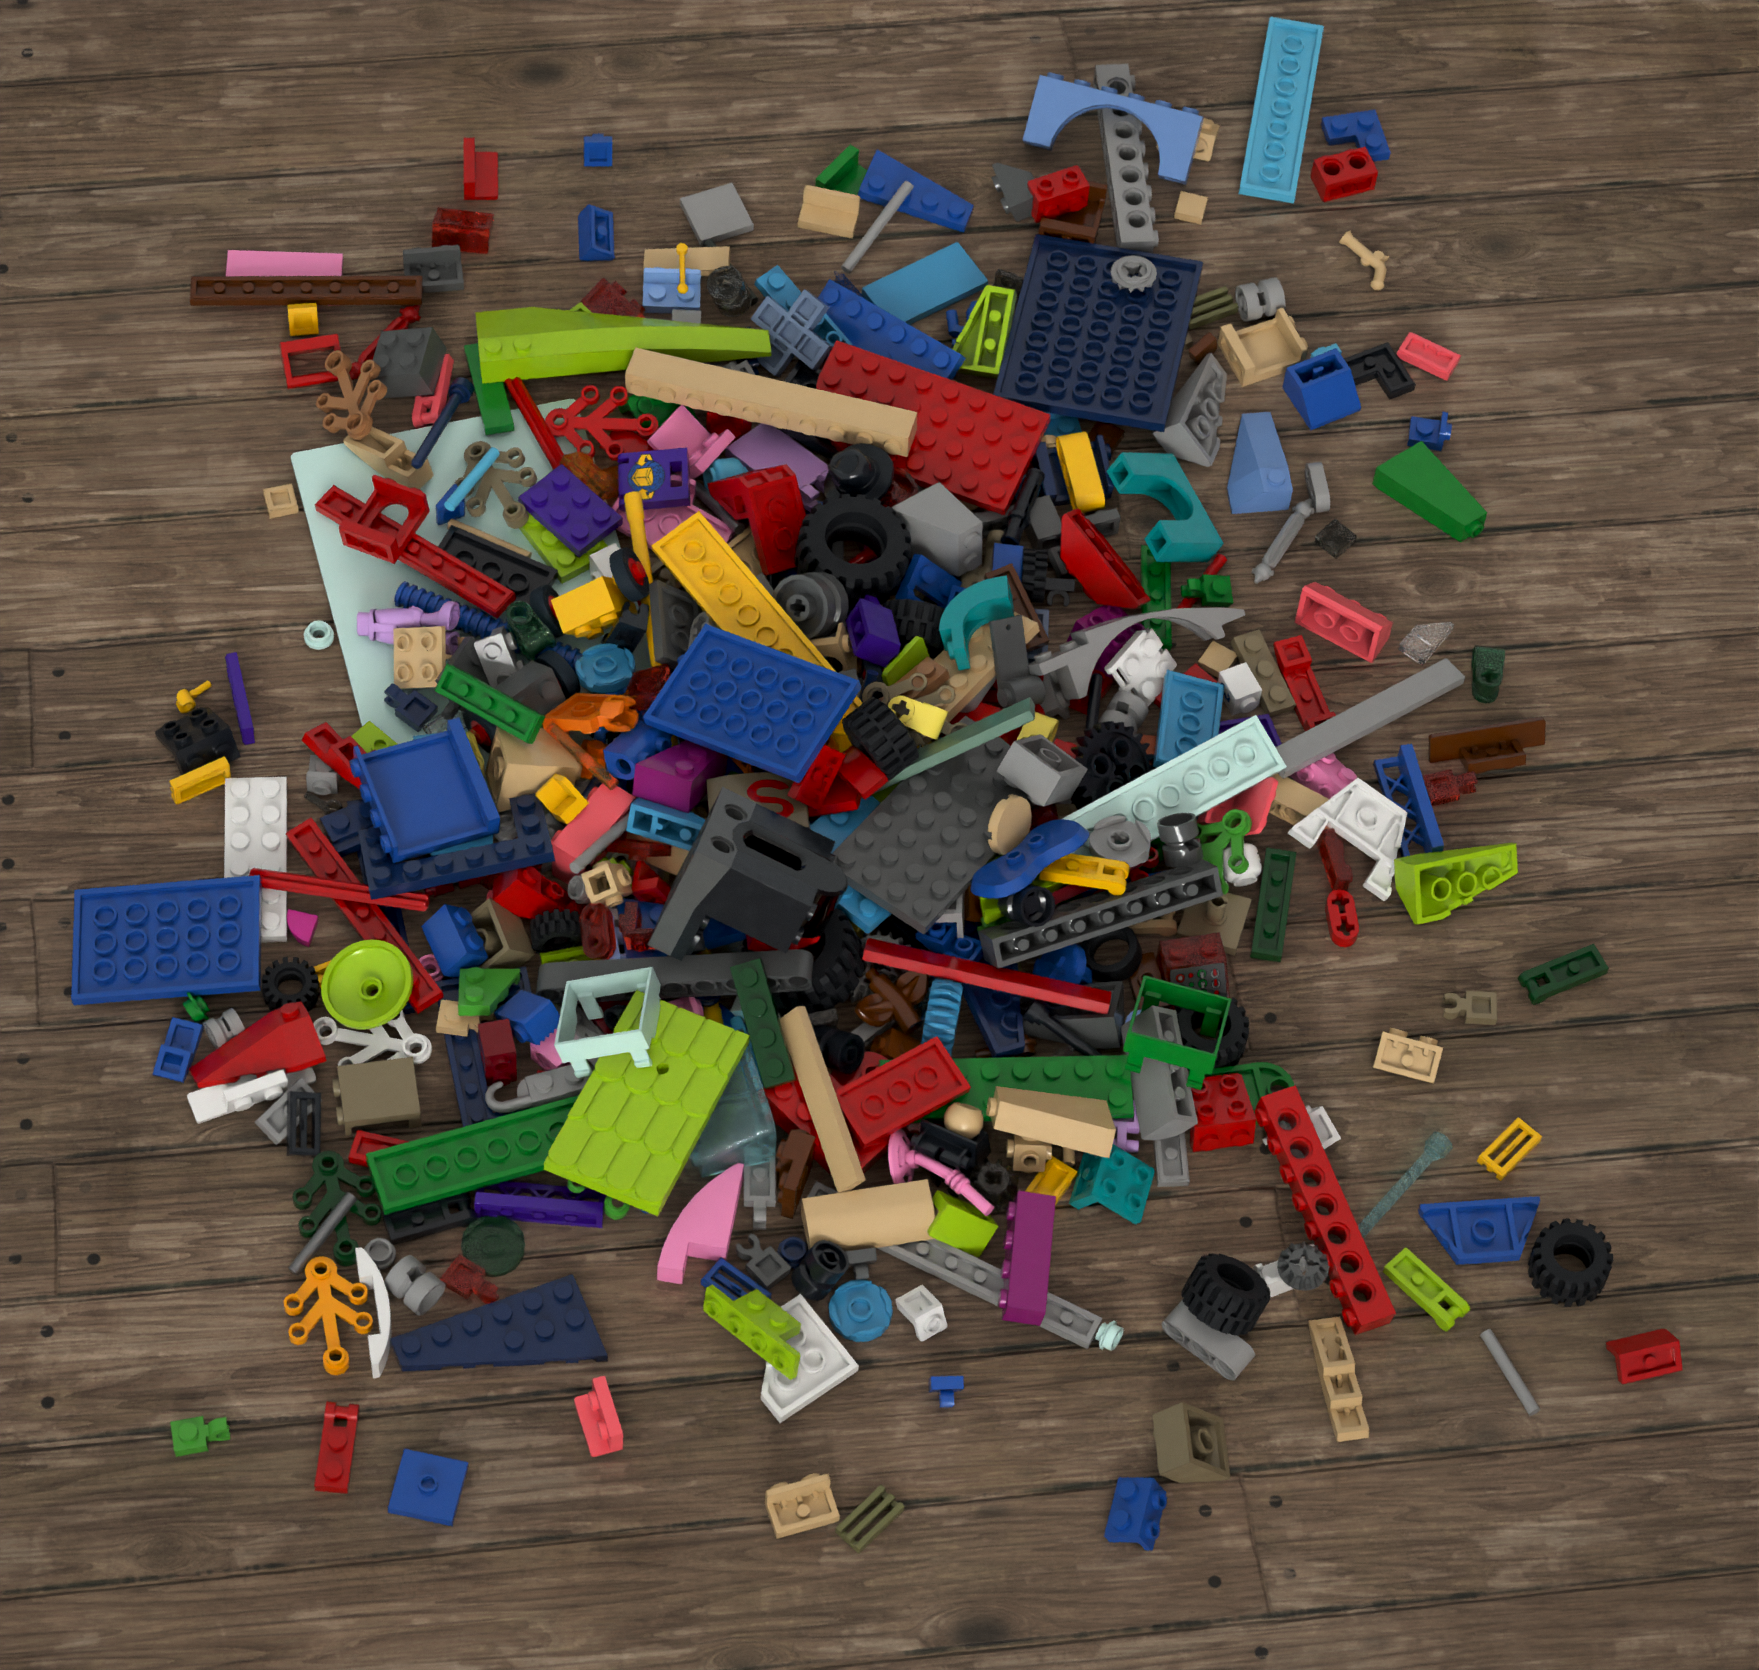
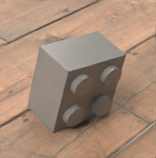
M1039 734L1014 741L998 767L997 772L1005 777L1004 781L1008 785L1025 792L1032 803L1044 807L1071 799L1088 769L1046 737Z

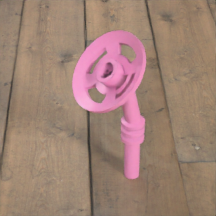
M902 1129L890 1135L888 1161L894 1184L905 1183L903 1179L905 1175L908 1176V1182L913 1181L914 1169H918L921 1166L945 1179L946 1185L955 1190L957 1195L962 1194L985 1216H988L993 1211L994 1206L970 1185V1180L965 1178V1175L958 1169L953 1170L930 1156L913 1150L906 1133Z

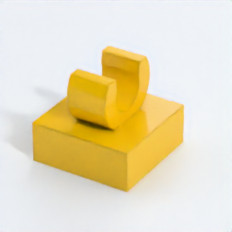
M317 303L287 305L290 336L319 334Z

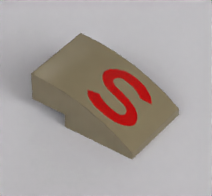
M771 772L743 773L706 779L709 812L722 787L810 829L808 805L787 796L794 782Z

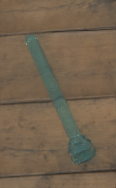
M1433 1132L1425 1141V1152L1358 1225L1363 1238L1434 1160L1437 1161L1440 1158H1445L1453 1149L1452 1143L1446 1136L1439 1132Z

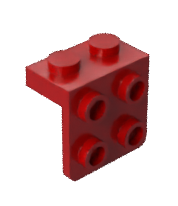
M1231 1073L1204 1077L1201 1090L1191 1088L1198 1124L1191 1127L1190 1146L1192 1152L1212 1151L1214 1149L1254 1144L1256 1117L1241 1074Z

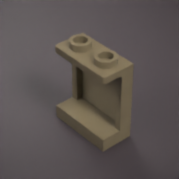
M413 1057L337 1066L338 1078L332 1079L334 1098L341 1097L342 1106L336 1107L338 1126L344 1125L345 1135H352V1127L408 1120L409 1129L421 1127V1111Z

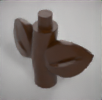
M875 968L868 970L865 977L870 982L868 988L873 994L860 999L855 1007L856 1015L862 1021L874 1027H882L890 1022L894 1016L905 1035H910L918 1030L923 1021L913 1005L920 1003L926 997L929 989V975L906 971L898 976L893 983L886 974L880 975Z

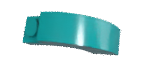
M1007 575L986 579L971 585L955 596L942 613L939 632L944 649L948 651L950 659H956L958 670L971 668L969 641L977 629L989 623V621L1014 616L1013 596Z

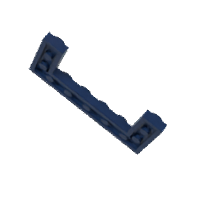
M535 793L509 799L518 836L517 839L472 847L418 860H410L399 864L393 863L390 854L383 852L379 838L382 834L379 827L358 830L371 900L555 861L542 803L536 798Z
M526 966L513 968L520 969V982L518 984L513 983L508 988L509 995L497 1005L505 1004L520 990L532 993ZM459 978L435 982L443 992V1000L458 1001ZM441 999L437 1001L438 1010L440 1009ZM469 1029L468 1037L443 1034L462 1127L533 1108L529 1107L510 1113H493L485 1101V1093L488 1087L476 1031Z

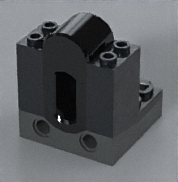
M722 787L673 882L647 945L682 961L685 954L691 956L710 918L720 921L784 953H787L791 943L797 945L801 938L811 939L821 936L844 896L848 885L844 872L834 863L836 855L831 853L835 841Z

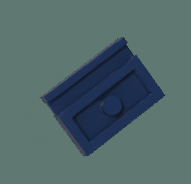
M362 800L320 818L321 826L341 858L361 849L358 830L373 827L369 813L372 809L369 802L364 803Z

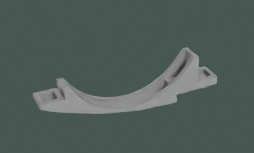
M1222 607L1179 608L1114 618L1070 633L1073 641L1059 645L1060 651L1052 654L1051 651H1046L1035 655V661L1028 664L1029 674L1042 676L1055 671L1065 700L1080 699L1087 696L1093 669L1104 649L1119 633L1131 625L1150 618L1163 619L1184 626L1203 641L1211 638L1218 640L1225 637L1223 624L1246 614L1244 609Z

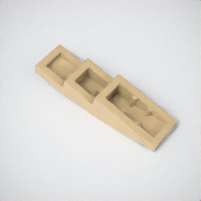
M1340 1316L1309 1320L1308 1325L1319 1378L1337 1442L1369 1438V1426L1362 1408V1393L1355 1375V1361Z

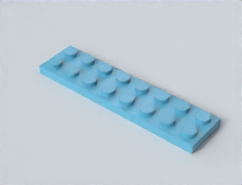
M1275 17L1269 18L1239 194L1294 204L1324 29L1322 25Z

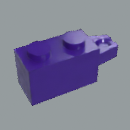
M866 595L864 599L860 598L846 619L854 656L886 668L890 660L898 655L901 647L892 610L881 606L878 599L870 595Z

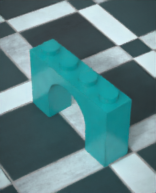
M1122 452L1107 470L1119 494H1144L1151 496L1163 503L1176 520H1159L1144 538L1156 562H1209L1224 544L1174 454Z

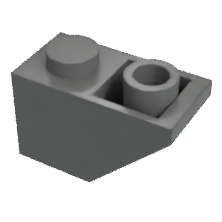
M1001 163L992 164L996 175L991 178L997 192L1002 191L1004 194L1000 201L1005 213H1012L1016 222L1032 216L1034 197L1027 187L1028 181L1035 179L1032 173Z

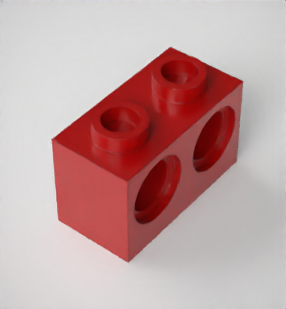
M1361 147L1314 159L1310 178L1322 202H1327L1374 190L1378 170L1366 147Z

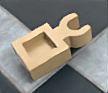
M441 999L436 1033L468 1037L469 1029H474L478 1033V1024L482 1020H493L494 1016L493 1013L490 1016H458V1001Z

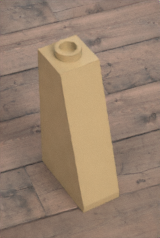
M998 1086L995 1088L994 1097H989L986 1114L990 1116L993 1128L996 1130L1100 1157H1110L1116 1128L1106 1100Z

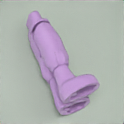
M447 601L439 611L434 613H425L422 609L415 606L409 608L371 609L369 613L358 612L357 634L358 636H369L371 641L376 640L394 644L393 628L445 626V630H453L460 618L459 604L454 601ZM445 631L446 654L453 655L458 648L457 637H460V635L456 631Z

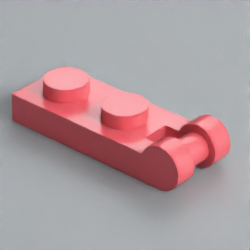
M445 354L434 395L415 397L412 422L416 429L426 427L427 424L434 425L446 405L454 363L450 354Z

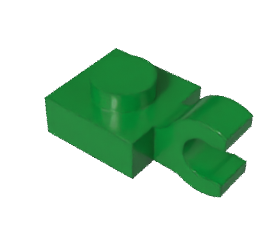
M1203 574L1199 579H1188L1187 585L1180 586L1183 598H1201L1202 606L1229 608L1233 604L1230 576Z

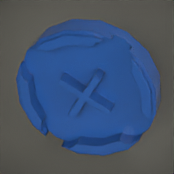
M1078 943L1045 953L1041 959L1037 958L1035 961L1034 975L1079 985L1092 983V970L1086 967L1085 951Z

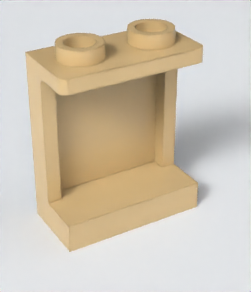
M1283 307L1277 309L1274 319L1235 331L1231 323L1220 327L1218 345L1242 387L1285 373L1287 367L1305 361L1306 354L1308 353L1306 340L1303 337L1300 338L1293 318L1286 314Z

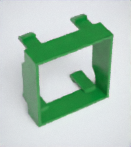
M1144 975L1123 1051L1129 1053L1125 1070L1140 1074L1143 1059L1147 1057L1190 1069L1186 1086L1201 1090L1205 1073L1212 1075L1232 999ZM1141 996L1144 997L1141 1013L1152 1005L1159 1006L1160 1001L1205 1013L1200 1034L1215 1038L1219 1020L1223 1018L1214 1054L1132 1032Z

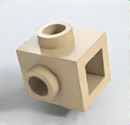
M610 860L602 861L593 865L592 870L581 874L585 891L591 904H603L607 908L614 907L624 902L623 897L633 893L630 886L632 884L630 873L623 864H614Z
M1013 1134V1139H1007L1006 1157L1012 1158L1013 1171L1025 1173L1045 1172V1160H1051L1052 1144Z

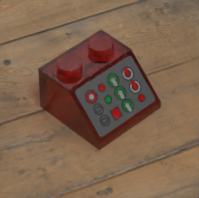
M1220 932L1159 941L1156 961L1162 980L1205 992L1207 990H1214V994L1220 995V992L1227 993L1226 997L1230 998L1227 958ZM1170 1004L1169 1009L1175 1010L1176 1006Z

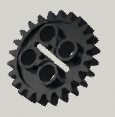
M1114 721L1094 724L1093 728L1085 729V736L1076 738L1080 746L1072 747L1071 751L1076 755L1075 760L1088 769L1078 785L1079 791L1075 795L1076 799H1085L1082 808L1109 794V789L1111 793L1156 769V767L1149 764V761L1154 758V754L1146 753L1150 744L1140 743L1143 734H1133V726L1125 727L1124 722L1114 723Z

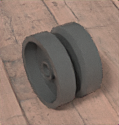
M823 571L791 575L780 581L772 595L809 640L826 637L837 632L838 623L843 622L844 624L849 610L848 595L842 583L835 576Z

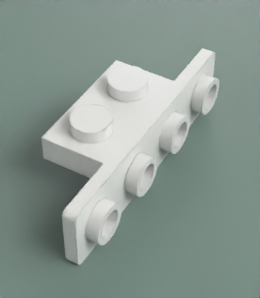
M309 1067L292 1073H286L285 1068L267 1071L268 1075L260 1078L252 1074L243 1075L234 1083L205 1087L191 1092L187 1095V1099L196 1122L200 1124L234 1111H244L254 1104L265 1100H275L281 1097L300 1078L308 1085L315 1083L316 1076L313 1068Z

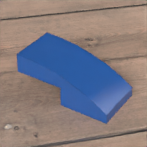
M172 1017L164 1045L161 1044L153 1076L184 1083L203 1033L204 1026L202 1024Z

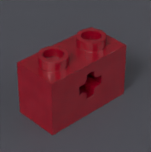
M509 1018L478 1024L479 1049L487 1086H491L499 1081H502L503 1086H506L511 1082L517 1081L516 1049Z

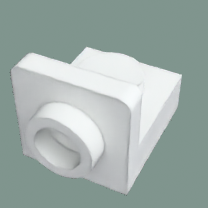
M923 1285L895 1299L898 1310L914 1325L917 1338L921 1342L947 1328L942 1304Z

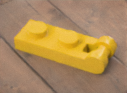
M1070 853L1044 868L1039 874V880L1105 889L1112 895H1122L1126 890L1127 883L1125 879L1128 878L1130 868L1123 861Z

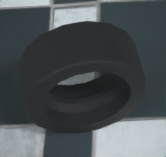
M1129 927L1103 934L1081 943V947L1086 955V967L1092 970V976L1101 982L1123 981L1131 977L1138 970L1142 961V948L1134 931ZM1116 939L1127 942L1129 950L1121 961L1112 965L1096 963L1094 959L1095 952L1103 943Z

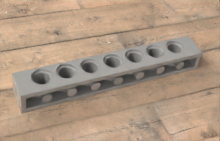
M1128 64L1095 65L1093 87L1101 90L1102 86L1118 90V95L1128 97L1129 93L1135 92V76L1130 75ZM1097 109L1116 247L1153 253L1154 247H1158L1159 237L1158 230H1153L1152 224H1155V209L1149 206V202L1152 200L1151 185H1146L1149 175L1148 163H1143L1142 157H1145V142L1139 139V135L1142 134V122L1135 116L1121 110Z

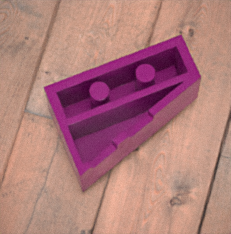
M688 740L636 763L632 796L689 813L707 794L706 779L721 777L726 774L728 756Z

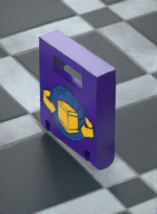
M687 448L621 453L618 455L619 509L621 511H626L624 495L633 491L641 493L644 510L691 506L689 453ZM671 468L672 472H682V486L671 487Z

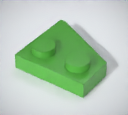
M479 967L460 969L458 1016H490L496 1010L497 1004L509 995L508 988L513 983L518 984L520 982V969H481Z

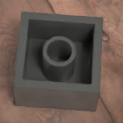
M433 327L381 331L373 361L380 366L381 370L379 375L375 379L370 380V382L379 380L387 386V393L382 399L434 395L447 348Z

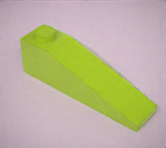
M1516 843L1420 853L1394 859L1396 890L1413 923L1419 925L1442 920L1451 915L1450 911L1462 904L1467 905L1472 902L1473 897L1484 890H1491L1518 873Z

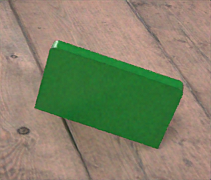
M850 144L816 178L815 187L858 195L860 186L867 173V169L858 164L859 150Z

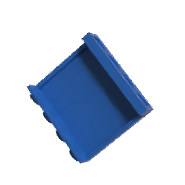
M459 717L447 720V731L365 754H361L358 745L353 747V759L350 760L352 774L354 778H360L362 785L359 788L364 803L369 802L372 810L369 811L371 822L374 828L379 827L382 834L379 836L382 850L384 853L390 854L393 863L499 833V813Z

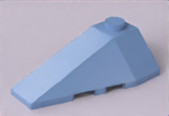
M1271 412L1242 414L1227 486L1231 514L1289 510L1293 488L1288 464Z

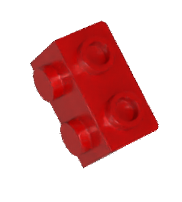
M1078 165L1028 181L1027 187L1034 197L1031 215L1036 223H1039L1042 217L1055 219L1057 216L1076 212L1087 206L1090 185Z

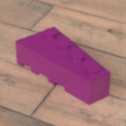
M1018 1190L1014 1202H1008L1006 1212L1007 1230L1003 1243V1249H1006L1000 1276L1004 1279V1289H1000L998 1297V1308H1002V1320L1040 1326L1045 1316L1056 1196Z

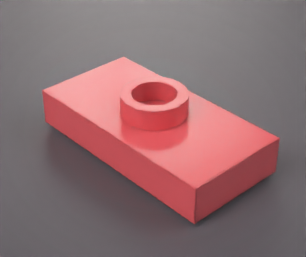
M1412 332L1408 333L1397 351L1399 359L1448 381L1461 355Z

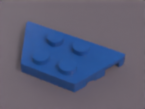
M1540 1196L1420 1204L1418 1213L1456 1265L1519 1261L1540 1203Z

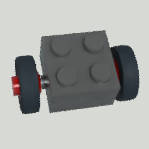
M547 650L539 655L535 661H530L496 686L495 689L545 716L575 693H580L581 687L574 670L568 662L557 652ZM466 709L463 713V719L468 731L474 734L477 744L490 754L497 726Z

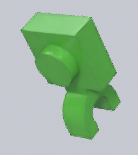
M203 1416L170 1422L176 1457L209 1451L208 1442L231 1439L226 1417L214 1419L206 1425Z

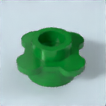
M188 992L189 999L182 1003L195 1023H199L203 1019L208 1020L209 1017L206 1013L210 1011V1008L200 995L195 998Z

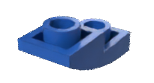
M935 923L925 934L919 931L916 933V939L932 952L979 962L983 956L979 940L964 935V938H957L956 923Z

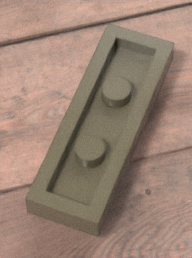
M1260 630L1233 637L1230 643L1240 664L1247 663L1262 689L1259 703L1264 713L1273 717L1294 710L1296 703Z

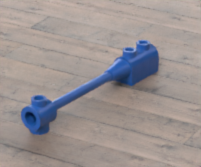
M638 719L635 728L629 732H622L603 750L608 776L625 780L633 779L636 763L671 748V738L673 735L648 726L644 720Z

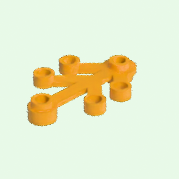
M319 1256L307 1263L305 1267L306 1281L295 1294L287 1295L284 1299L285 1312L290 1316H297L304 1309L303 1303L316 1289L318 1290V1301L300 1323H294L290 1326L288 1330L289 1339L295 1345L304 1344L308 1340L310 1331L322 1318L327 1343V1350L323 1354V1366L329 1374L341 1375L349 1368V1355L340 1346L335 1315L354 1326L355 1331L359 1334H367L372 1330L373 1319L369 1313H357L332 1297L330 1286L349 1296V1301L354 1305H362L367 1301L368 1290L364 1284H352L338 1275L335 1262L328 1257ZM318 1268L327 1269V1271L323 1274H318L315 1272V1270ZM355 1291H362L364 1293L361 1297H354L352 1295ZM296 1301L299 1303V1306L290 1308L288 1304ZM360 1320H367L369 1322L366 1326H359L357 1324ZM301 1330L304 1332V1335L295 1337L293 1333ZM332 1355H340L342 1357L338 1361L330 1359Z

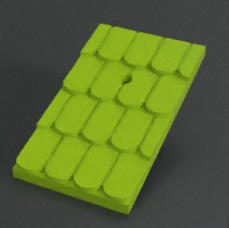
M638 990L635 991L616 1024L613 1033L639 1029L645 993ZM659 999L660 1013L656 1036L651 1038L650 1049H646L653 1065L637 1068L634 1065L630 1052L599 1057L592 1074L571 1108L566 1122L544 1161V1170L655 1216H659L744 1054L750 1035L738 1030L735 1031L731 1027L711 1019H706V1017L681 1007L678 1008L676 1005Z

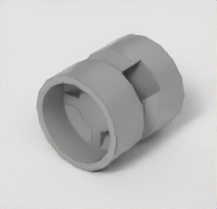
M1276 277L1260 280L1258 285L1253 282L1238 285L1235 289V300L1239 306L1238 312L1241 319L1245 322L1260 319L1263 313L1268 317L1276 315L1277 309L1282 307L1285 310L1284 291Z
M1118 691L1112 697L1107 710L1102 714L1098 723L1114 721V723L1124 722L1125 727L1133 726V734H1136L1137 729L1147 717L1149 709L1146 703L1137 695L1127 691Z
M407 1255L394 1265L385 1278L384 1283L386 1289L399 1299L404 1297V1304L416 1315L420 1316L428 1312L439 1301L446 1286L432 1272L425 1273L426 1267L414 1256Z

